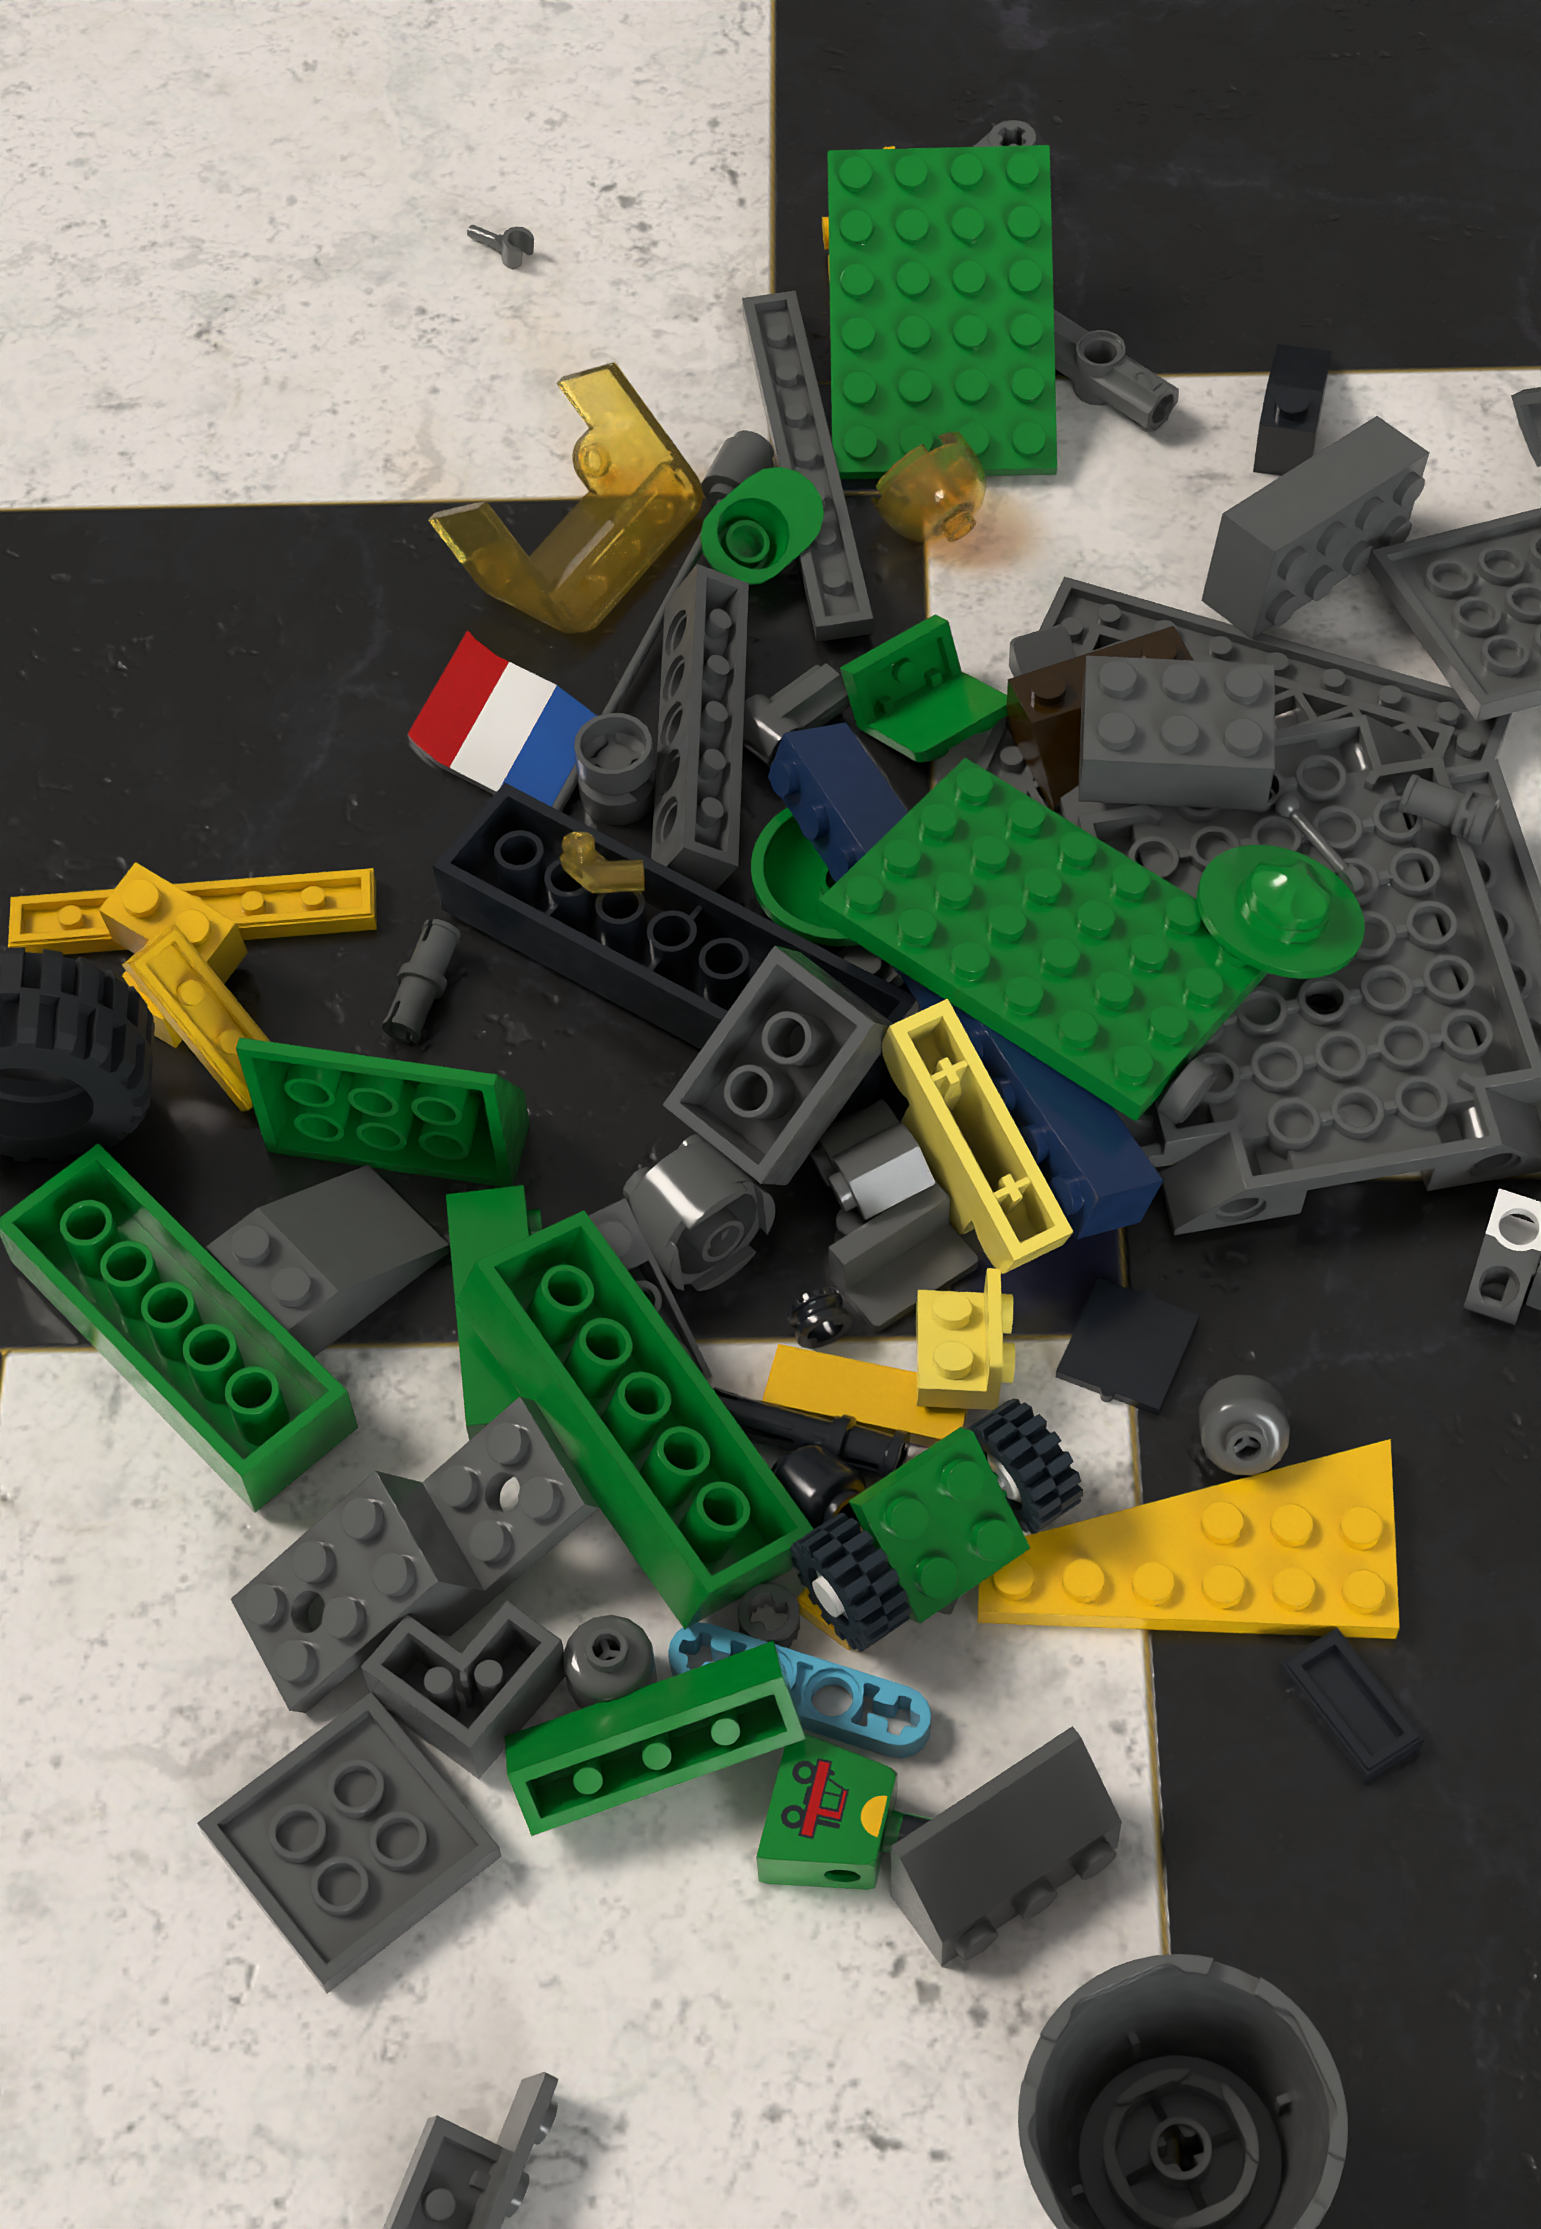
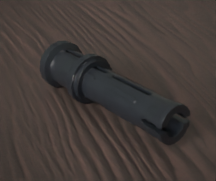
M717 1387L713 1388L750 1441L792 1452L797 1448L811 1444L822 1446L856 1468L860 1474L880 1480L904 1465L907 1461L911 1438L908 1431L898 1429L893 1435L857 1425L856 1418L843 1414L842 1417L836 1415L833 1420H829L761 1400L739 1396Z

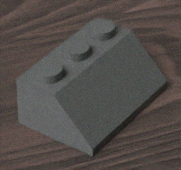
M1073 1726L891 1846V1897L941 1967L958 1955L964 1961L979 1955L997 1939L998 1932L996 1929L1018 1914L1023 1920H1028L1038 1915L1058 1896V1892L1055 1889L1076 1875H1079L1082 1880H1087L1100 1873L1115 1859L1117 1853L1114 1849L1118 1847L1122 1821L1082 1737Z

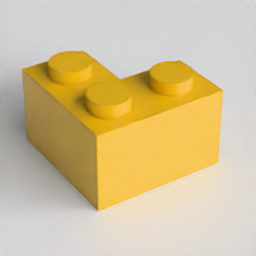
M136 862L99 909L112 940L133 953H137L169 925L176 924L224 984L248 953L235 921ZM125 971L122 977L129 987L134 986L153 1015L155 1023L154 1036L177 1048L182 1038L128 972Z

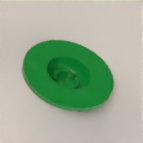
M1245 845L1229 849L1216 856L1206 866L1197 886L1198 910L1211 935L1236 958L1270 974L1297 979H1310L1330 975L1351 962L1364 938L1365 923L1359 902L1349 887L1326 866L1290 849L1271 845Z

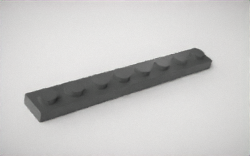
M796 290L742 298L743 317L777 467L801 473L814 484L822 498L824 517L820 532L810 546L798 556L816 642L874 634L871 606Z

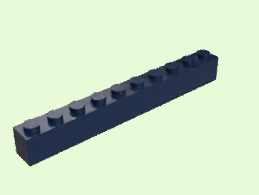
M846 722L783 734L776 756L771 764L768 779L774 792L782 798L798 822L803 835L810 840L828 867L831 877L837 882L908 811ZM891 965L893 970L901 976L919 1003L921 1011L945 1000ZM951 1004L1071 1226L1072 1234L1076 1240L1141 1222L1163 1179L1113 1107Z

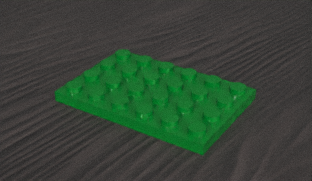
M1050 145L828 150L832 446L840 479L1056 475L1058 467Z
M966 757L818 900L815 916L945 1000L948 999L954 1006L1134 1121L1141 1117L1268 974L1236 958L1217 942L1206 928L1200 916L1197 899Z

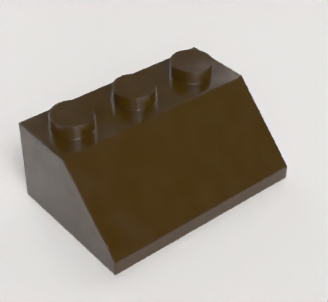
M1174 626L1008 679L1006 704L1008 716H1006V727L1052 811H1061V797L1079 786L1081 701L1086 655L1194 661Z

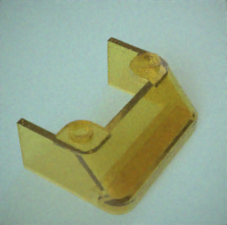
M616 362L563 376L556 383L588 426V429L574 446L572 461L577 476L589 492L529 557L487 501L436 512L428 519L485 593L567 634L586 632L596 628L695 517L701 508L703 491L698 476Z

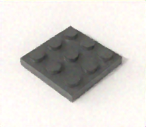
M369 1692L197 1822L208 1842L327 1994L502 1857L497 1843L372 1692Z

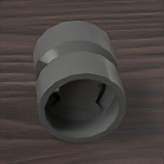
M606 713L593 717L581 726L575 736L574 743L576 768L579 774L580 799L584 810L594 820L607 825H627L637 822L650 813L654 806L656 774L653 766L654 754L651 734L647 726L638 718L624 713Z

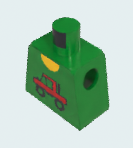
M804 1733L806 1739L784 1747L756 1856L758 1880L762 1883L776 1885L873 1889L878 1881L884 1853L891 1854V1846L933 1818L894 1810L898 1794V1773L891 1767Z

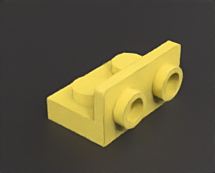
M987 1268L984 1293L918 1290L916 1301L917 1406L994 1410L998 1407L1001 1383H1013L1015 1343L1003 1342V1333L1011 1334L1013 1294L1001 1293L1000 1269Z

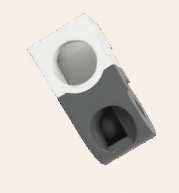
M1502 1189L1498 1190L1463 1309L1512 1325L1516 1324L1529 1282L1532 1283L1541 1257L1540 1201ZM1510 1214L1525 1215L1533 1220L1534 1223L1511 1216Z

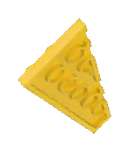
M1391 1439L1027 1535L1025 1538L1030 1549L978 1584L977 1623L1324 1636L1338 1628L1344 1637L1396 1639L1399 1631Z

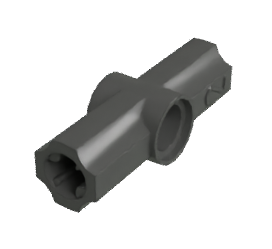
M1054 310L1055 369L1074 381L1073 389L1075 395L1081 401L1090 405L1101 406L1110 404L1145 428L1150 427L1156 430L1168 420L1172 409L1178 403L1179 389L1125 355L1126 346L1123 339L1117 334L1106 330L1089 332Z

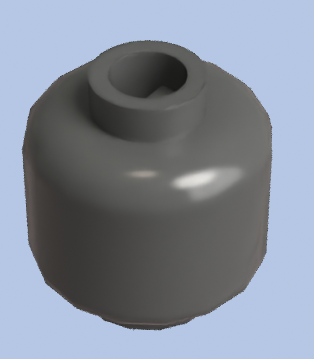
M1233 1375L1219 1380L1207 1390L1199 1405L1200 1437L1207 1457L1219 1469L1234 1475L1252 1476L1269 1470L1282 1459L1289 1445L1290 1426L1285 1403L1280 1392L1274 1386L1254 1375Z
M615 1615L594 1617L579 1625L567 1640L563 1654L567 1687L575 1703L581 1709L599 1702H608L622 1698L641 1687L656 1683L657 1673L652 1642L643 1628L628 1618Z

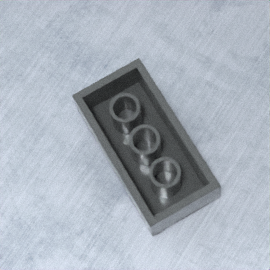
M1376 416L1222 513L1201 601L1252 639L1274 625L1277 627L1283 625L1296 610L1311 600H1321L1334 585L1349 575L1356 576L1368 566L1371 550L1405 542L1412 529V523L1409 520L1414 503L1425 486L1423 473L1430 452Z

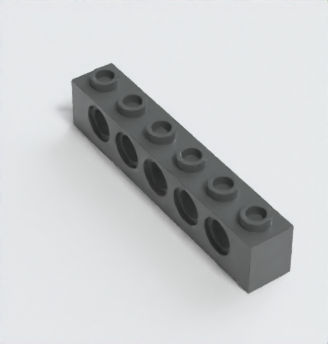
M697 564L665 603L651 859L715 892L736 870L739 861L749 583Z

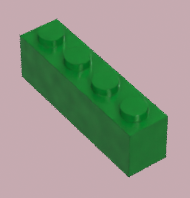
M524 1185L446 1194L465 1422L469 1441L518 1397H522L456 1301L475 1261L543 1230L540 1208L528 1210Z
M774 1641L641 1687L622 1698L608 1702H599L504 1736L507 1776L531 1836L806 1739L797 1704Z

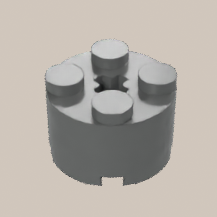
M699 1134L689 1136L677 1150L663 1158L653 1168L644 1167L636 1171L623 1188V1195L629 1200L628 1204L662 1273L677 1289L683 1291L684 1285L691 1284L697 1291L708 1290L735 1275L756 1253L749 1244L759 1228L768 1235L775 1218V1203L771 1195L752 1176Z

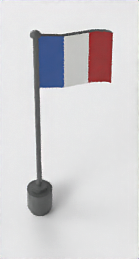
M742 430L724 441L701 484L702 493L712 508L751 475L762 469L774 468V450L767 439L758 433ZM700 534L602 715L617 712L664 625L665 603L696 566L703 553ZM467 630L410 729L408 738L418 751L437 766L493 795L504 783H507L563 812L578 784L579 774L576 768L574 753L575 736L582 725L597 715L556 684L497 656L477 641Z

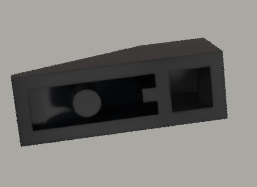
M1277 344L1259 422L1253 472L1282 476L1313 456L1332 351Z

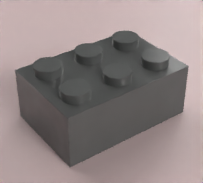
M1086 655L1081 701L1079 802L1200 808L1219 807L1221 809L1266 811L1275 769V664Z
M774 946L666 1099L663 1106L760 1184L787 1185L882 1053V1041L889 1026L893 1023L801 952Z

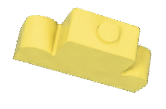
M943 1000L890 1025L882 1041L881 1048L893 1081L909 1102V1107L901 1122L907 1127L918 1143L933 1178L950 1196V1223L954 1230L961 1236L975 1229L985 1254L996 1269L1001 1270V1274L1007 1273L1062 1246L1071 1236L1073 1230L949 1000Z

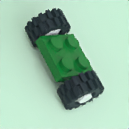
M1013 1398L966 1429L959 1427L851 1499L849 1503L859 1523L853 1518L848 1519L844 1513L837 1514L794 1542L790 1547V1552L793 1554V1557H791L793 1566L800 1571L797 1576L801 1585L807 1587L810 1591L808 1594L809 1599L813 1605L817 1604L822 1611L821 1617L828 1625L830 1623L834 1625L835 1634L842 1641L846 1639L849 1647L854 1650L858 1648L859 1652H861L909 1619L921 1624L1029 1550L1030 1546L1022 1531L1025 1533L1030 1531L1031 1534H1035L1082 1501L1080 1498L1083 1497V1489L1078 1485L1081 1482L1079 1472L1070 1467V1464L1074 1462L1070 1453L1062 1451L1058 1444L1062 1440L1055 1431L1050 1433L1047 1430V1421L1040 1414L1034 1417L1030 1405L1025 1402L1021 1404L1019 1399Z

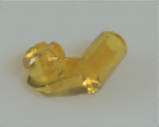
M573 832L564 837L562 841L564 853L560 856L562 867L566 873L586 890L594 893L645 891L643 860L607 861L595 851V839L587 832Z

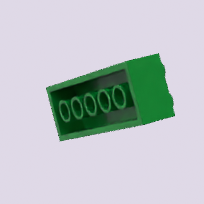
M99 1144L95 1145L0 1217V1237L11 1262L254 1513L359 1428L348 1391Z
M584 1210L475 1261L456 1303L520 1395L536 1402L596 1504L684 1630L742 1598L751 1588L759 1584H766L793 1568L791 1560L793 1554L790 1552V1547L794 1542L814 1530Z

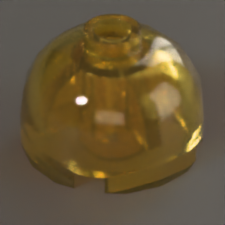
M948 432L939 435L938 437L944 445L931 452H928L923 444L911 450L896 462L877 483L876 488L882 496L880 499L871 497V504L882 519L901 537L914 543H934L945 538L948 542H955L967 535L976 525L974 516L983 504L987 488L985 469L975 451L959 432Z

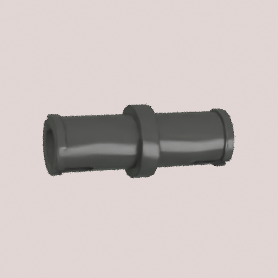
M428 919L424 922L422 933L410 962L404 963L396 978L400 986L389 1013L381 1025L385 1034L391 1038L409 1044L410 1041L417 1043L420 1040L421 1031L434 1000L441 998L446 989L447 980L444 974L455 947L461 939L460 931L452 924L439 919H434L433 922Z

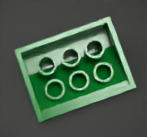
M239 1037L236 1051L267 1152L357 1166L369 1165L371 1168L499 1187L514 1186L530 1121L524 1090L499 1075Z

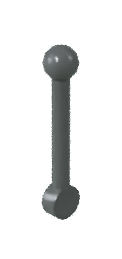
M1293 794L1281 795L1275 803L1277 813L1282 817L1290 818L1339 874V878L1349 887L1352 893L1363 888L1364 879L1360 871L1353 865L1348 866L1299 810L1300 802L1298 798Z

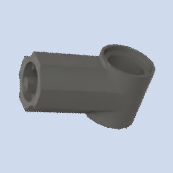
M827 663L823 666L815 665L771 698L763 694H756L744 701L743 746L770 769L784 733L822 727L850 706L848 694L840 674Z

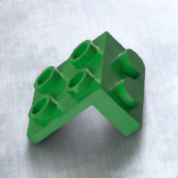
M936 614L840 667L857 728L916 762H929L940 759L948 753L950 748L975 734L992 729L997 721L1008 716L1006 694L962 672L949 621Z

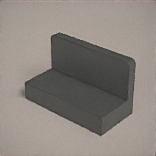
M936 1180V1184L890 1207L829 1246L830 1280L874 1332H881L915 1310L918 1290L944 1291L978 1268V1256L949 1224L950 1196Z

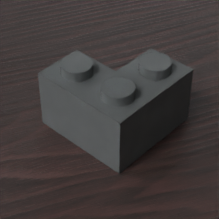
M508 1601L502 1605L462 1653L407 1614L361 1666L369 1692L373 1693L387 1712L477 1779L482 1777L505 1749L504 1736L520 1731L565 1678L562 1640Z

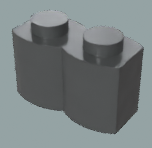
M882 1098L830 1124L817 1142L818 1149L809 1154L824 1185L831 1187L844 1212L855 1207L864 1220L936 1184L918 1143L907 1127L901 1121H898L891 1108Z

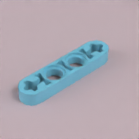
M697 1622L685 1630L681 1628L670 1641L668 1657L672 1676L691 1670L688 1656L685 1653L696 1655L700 1651L701 1646L711 1648L712 1660L715 1662L768 1642L713 1624ZM775 1644L795 1698L804 1730L894 1758L913 1756L924 1748L930 1737L931 1711L927 1700L920 1692L896 1682ZM704 1662L702 1666L712 1662ZM837 1685L846 1689L852 1696L853 1701L849 1709L843 1714L826 1716L818 1712L813 1706L812 1699L816 1692L824 1686ZM869 1696L873 1698L874 1714L868 1712V1725L861 1726L858 1723L863 1717L864 1697ZM899 1709L908 1710L910 1712V1723L915 1727L904 1726L900 1735L889 1733L888 1720L884 1717L894 1718Z

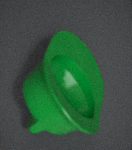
M783 467L762 469L745 479L714 506L703 520L700 534L703 554L713 570L749 583V585L762 584L775 577L810 546L819 534L824 517L822 498L814 484L798 471Z

